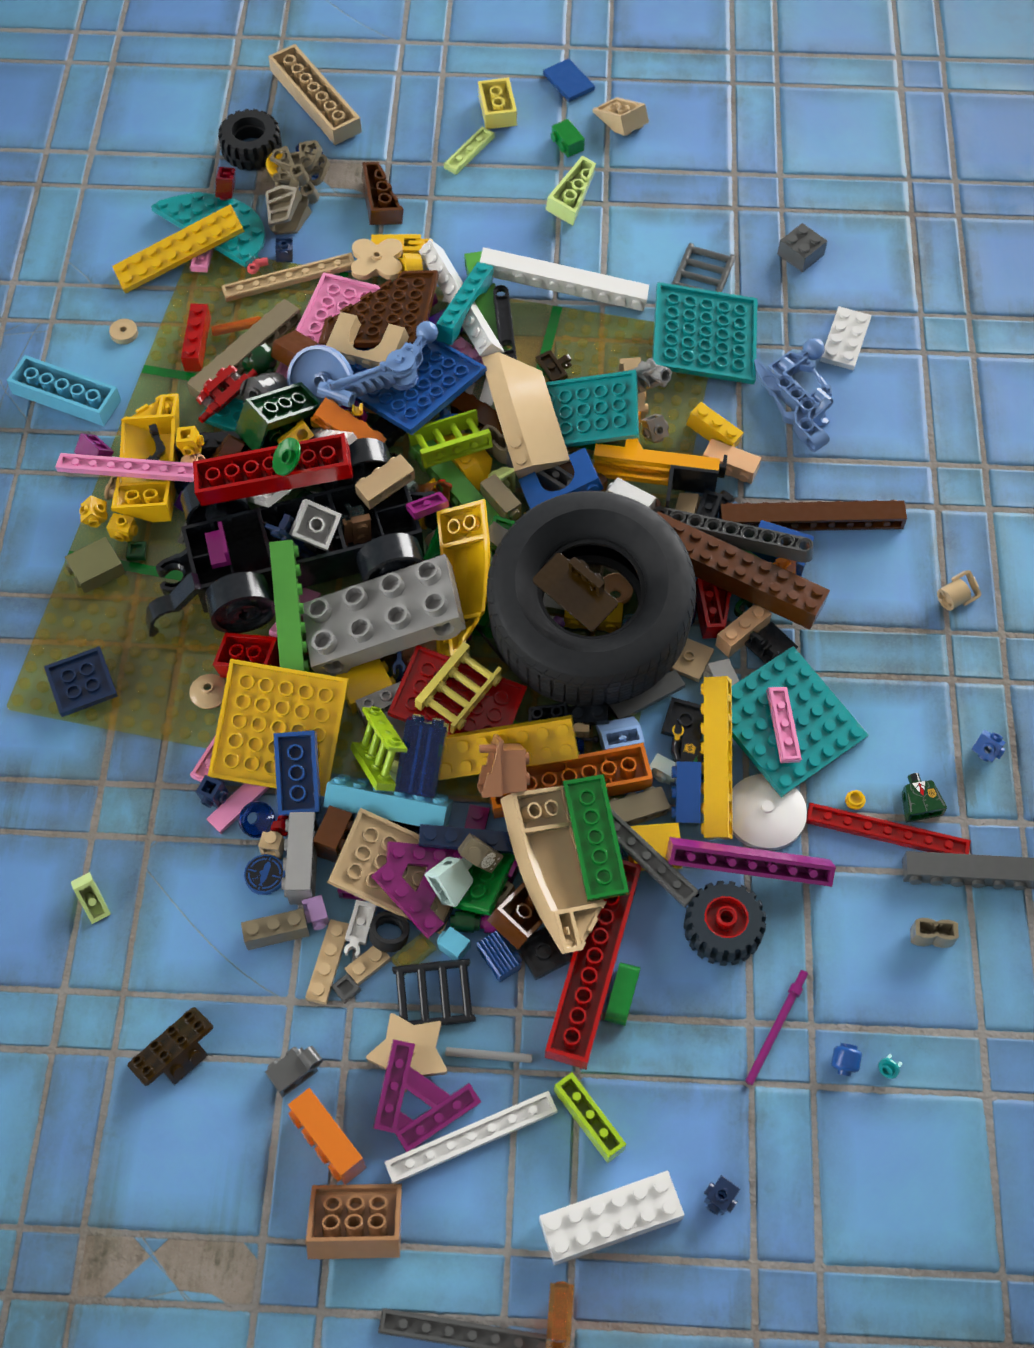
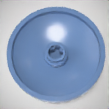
M313 345L300 350L293 357L287 372V385L302 382L322 403L324 399L316 394L319 383L327 382L329 379L336 381L340 378H345L346 376L353 375V371L346 358L336 349L326 345Z

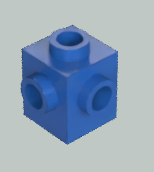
M984 730L971 750L978 753L980 759L986 762H993L996 758L1000 759L1006 750L1003 748L1006 742L1002 740L1003 737L999 734Z

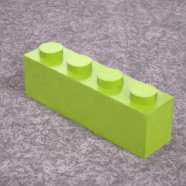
M573 1072L554 1085L555 1094L607 1164L625 1151L627 1144Z

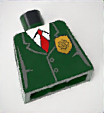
M919 773L908 775L909 784L905 785L902 790L906 823L943 816L947 805L932 780L921 781Z

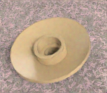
M205 674L198 677L190 687L191 701L202 709H213L220 706L226 681L216 674Z

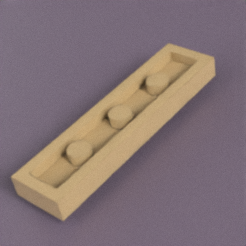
M330 919L305 996L307 1001L327 1005L332 989L331 986L333 985L346 944L345 936L349 923Z

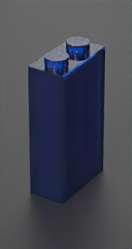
M412 714V717L409 716L405 723L403 743L408 750L407 753L400 752L394 791L434 799L437 795L449 724L444 723L445 720L432 718V720L424 719L425 716Z

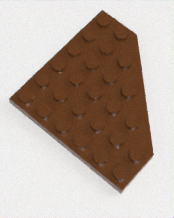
M438 270L403 271L397 279L393 281L390 279L380 285L379 290L374 293L370 291L360 297V301L356 304H349L339 310L340 312L356 315L361 324L353 347L375 348L381 342L388 324L404 327L409 335L407 343L413 344L417 338V326L421 322L429 320L439 277ZM339 314L325 319L318 342L319 345L327 344Z

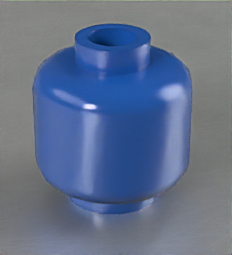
M840 1043V1046L834 1047L831 1065L833 1068L838 1069L837 1074L851 1077V1072L856 1073L860 1070L862 1053L857 1050L858 1046Z

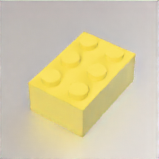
M509 78L478 81V97L485 128L494 129L517 126V109Z

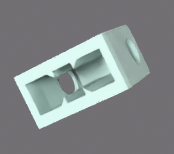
M447 857L424 874L442 905L456 907L473 883V878L468 871L473 864L465 858Z

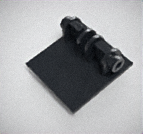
M770 622L757 633L753 631L749 635L750 639L744 643L765 664L792 646L796 649L798 648L773 622Z

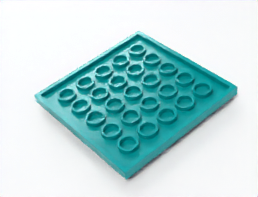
M658 282L656 286L652 352L654 362L670 368L671 372L754 385L756 381L754 360L757 353L758 298Z
M794 646L732 686V738L781 798L869 736ZM769 687H787L802 758L798 763H780L766 692Z

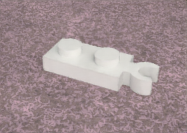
M356 900L345 936V941L350 942L344 948L345 956H348L351 949L356 950L355 958L360 956L359 946H366L370 924L375 916L377 905Z

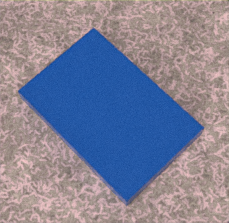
M569 58L543 70V75L568 102L595 90V85Z

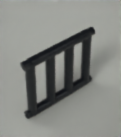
M470 959L392 967L393 974H396L399 1017L408 1021L404 974L417 972L421 1019L408 1021L409 1023L418 1025L440 1021L441 1026L476 1022L475 1014H472L468 976ZM459 968L464 1015L451 1016L447 969ZM438 970L442 1017H429L425 971Z

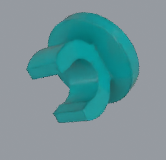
M889 1054L886 1058L880 1060L878 1069L886 1078L894 1079L900 1073L902 1062L897 1064L891 1059L892 1055Z

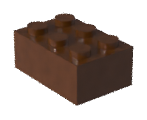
M524 882L497 907L487 920L517 950L543 924Z

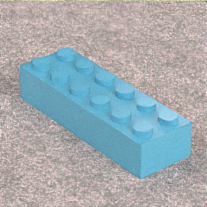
M24 355L6 380L14 395L101 426H105L121 402L117 387Z
M339 774V776L327 782L323 807L329 808V805L352 813H358L359 809L362 808L386 820L420 826V824L447 826L450 822L453 800L448 799L447 795L437 794L432 796L429 795V792L423 790L412 792L404 786H397L394 791L375 790L368 779L358 778V780L350 779L351 776Z

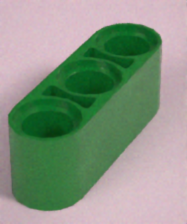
M622 962L619 963L605 1021L626 1026L641 967Z

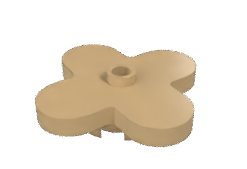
M390 238L377 245L371 240L359 239L352 244L353 256L357 258L351 265V272L354 278L367 280L373 278V276H381V278L387 280H394L402 273V264L397 260L403 253L402 243L399 240Z

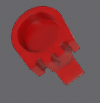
M278 816L277 821H273L270 830L287 836L288 832L285 830V822L289 820V816Z

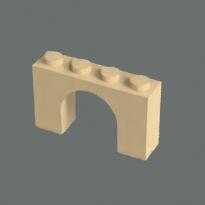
M340 312L326 346L339 351L349 364H359L364 368L371 369L380 366V362L386 361L387 356L392 351L401 349L405 342H407L409 335L404 327L388 324L379 345L367 351L357 350L353 347L361 324L356 315Z

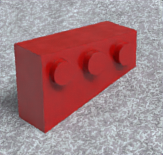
M697 578L696 603L702 639L717 638V634L726 627L731 593Z

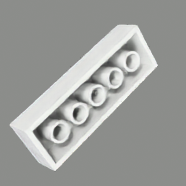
M665 1171L539 1216V1222L553 1264L556 1266L683 1220L684 1212L669 1172Z

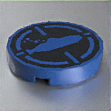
M265 854L256 856L249 861L244 871L246 885L252 892L258 895L272 894L271 892L279 890L282 886V877L286 876L285 870H283V863L277 857Z

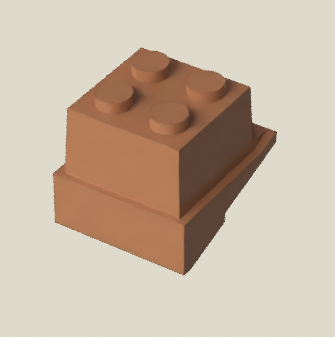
M494 734L491 744L479 745V753H489L486 765H482L477 783V789L483 798L502 797V794L527 791V785H530V774L526 770V765H529V753L526 752V749L520 743H503L504 741L498 734Z

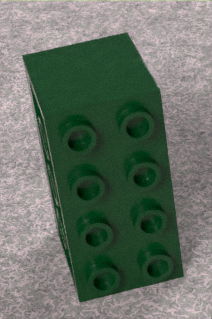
M302 382L245 399L235 432L251 450L279 445L278 439L295 427L301 420L307 424L310 430L313 429L310 418L313 417L321 402Z

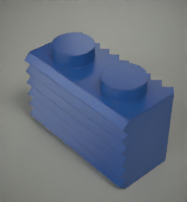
M496 930L476 943L478 952L499 983L521 970L520 962H522L520 955L517 951L512 952L509 947L510 942L499 931Z

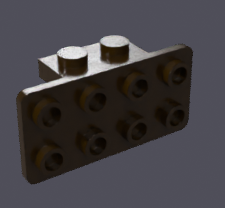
M557 553L533 577V583L589 631H594L618 606V601L604 590L605 582L603 577L597 572L593 573L589 566L581 559L578 560L573 557L569 561L564 555Z
M192 1007L160 1036L150 1042L138 1055L134 1056L127 1066L144 1086L150 1085L162 1073L167 1076L173 1085H176L208 1056L198 1042L214 1026L196 1007Z

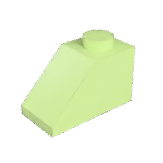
M501 467L498 470H493L488 475L489 478L496 474L512 493L516 492L514 468Z
M90 872L71 881L73 890L91 924L111 915Z

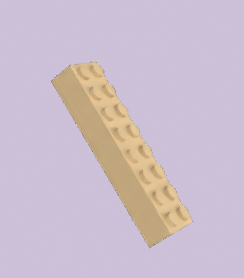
M296 44L268 56L271 72L334 145L362 133L360 117Z

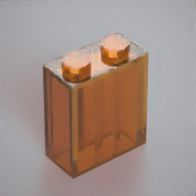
M564 1281L550 1283L546 1348H570L574 1285Z

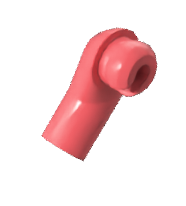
M267 257L255 259L247 266V272L255 274L260 267L268 266Z

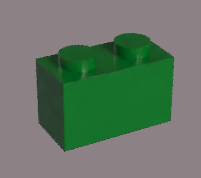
M569 119L552 125L551 139L559 146L562 153L564 152L567 157H571L584 151L585 138Z

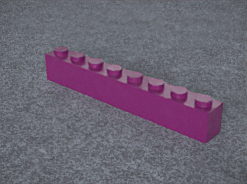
M669 837L666 858L671 865L830 887L833 885L836 866L830 859Z

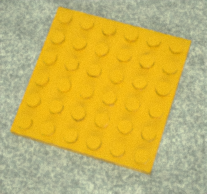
M230 659L208 776L221 780L277 789L273 733L314 730L317 732L320 793L322 797H325L327 782L331 780L349 679Z

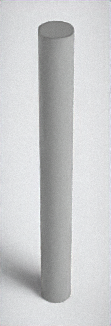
M446 1047L445 1056L532 1063V1054Z

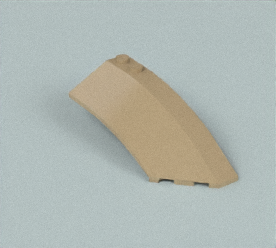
M500 352L482 357L483 365L487 368L485 373L518 479L533 472L537 473L570 462L542 371Z
M556 786L511 793L500 800L515 859L529 896L539 917L561 953L566 954L583 950L586 944L585 940L588 934L592 932L598 920L597 916L607 901L601 899L587 902L564 787Z

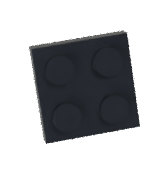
M672 697L661 734L674 737L672 727L675 725L674 732L679 734L683 726L684 733L680 736L681 739L685 736L701 740V723L704 722V715L701 714V705Z
M546 927L534 932L518 949L535 981L570 963L572 959L570 953H561Z

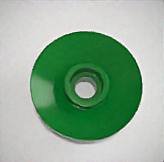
M286 438L277 446L272 462L276 474L286 476L297 466L301 448L296 439Z

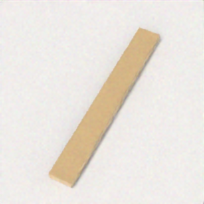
M351 252L222 285L221 287L226 302L318 279L321 278L323 272L337 274L349 271L355 260Z

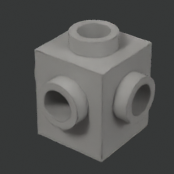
M654 414L640 420L643 427L642 435L646 440L659 443L664 440V437L669 436V426L667 421L664 420L663 415Z

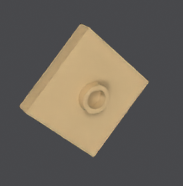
M687 638L680 657L670 671L676 670L679 675L699 682L714 649Z

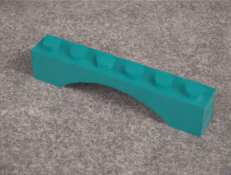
M480 262L476 263L436 323L438 329L437 341L453 345L473 302L480 294L486 293L492 285L493 266Z

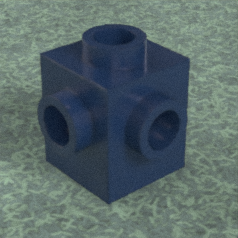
M207 775L204 776L195 791L201 799V803L209 808L212 806L218 808L227 800L229 793L224 781Z
M721 1175L716 1184L711 1182L704 1192L707 1196L704 1201L707 1204V1209L715 1215L721 1214L723 1216L726 1210L731 1213L738 1202L734 1198L740 1188Z

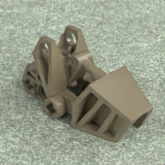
M316 140L299 143L298 152L290 153L287 146L275 149L270 157L272 162L280 166L277 171L278 173L272 177L275 182V188L265 191L268 223L270 230L275 235L298 233L312 213L308 204H314L320 198L315 186L322 183L330 164L327 157L321 154L322 148ZM277 154H283V157L281 159H275V156ZM319 174L316 180L311 179L313 175Z

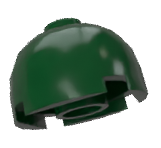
M263 344L252 350L251 353L253 355L250 358L246 356L242 362V367L246 372L249 373L254 369L257 372V376L263 373L275 372L277 360L271 357L272 347Z

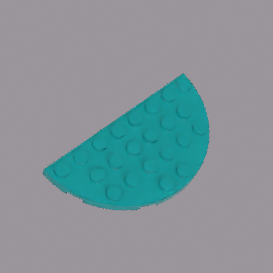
M195 192L159 200L151 205L154 213L177 227L184 229L231 204L245 232L214 247V249L245 268L257 259L258 253L265 244V230L261 218L251 207L235 198L221 200L215 197V194Z

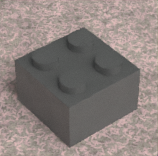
M801 223L780 240L777 254L795 268L804 272L825 254L827 240Z

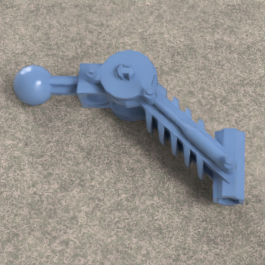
M430 321L421 322L417 326V338L414 343L405 342L401 349L392 351L387 356L386 361L380 362V366L340 378L336 381L329 379L327 382H320L316 391L317 396L323 399L325 397L332 399L338 406L341 404L346 407H352L356 397L374 392L375 390L393 387L403 391L413 388L418 381L417 369L423 361L422 349L425 344H430L437 339L438 329L436 325Z

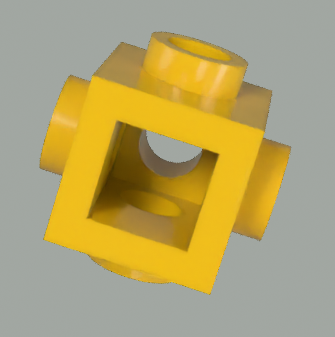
M196 426L177 428L176 446L180 449L183 456L201 454L204 438L200 435Z
M90 495L81 503L79 510L81 523L98 528L102 523L106 522L108 518L107 501Z
M113 513L106 527L110 538L120 542L132 541L133 537L138 533V526L134 517Z

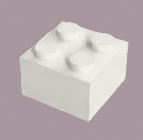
M304 499L289 534L295 539L314 547L328 550L342 514Z

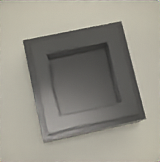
M348 973L331 986L344 1004L361 991V988Z

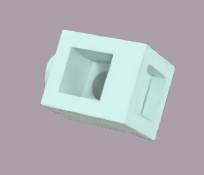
M657 753L650 764L652 776L661 783L669 785L671 782L675 783V778L671 776L672 766H675V762Z

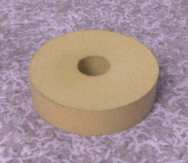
M119 319L113 322L109 329L112 340L117 344H129L138 336L137 326L130 319Z

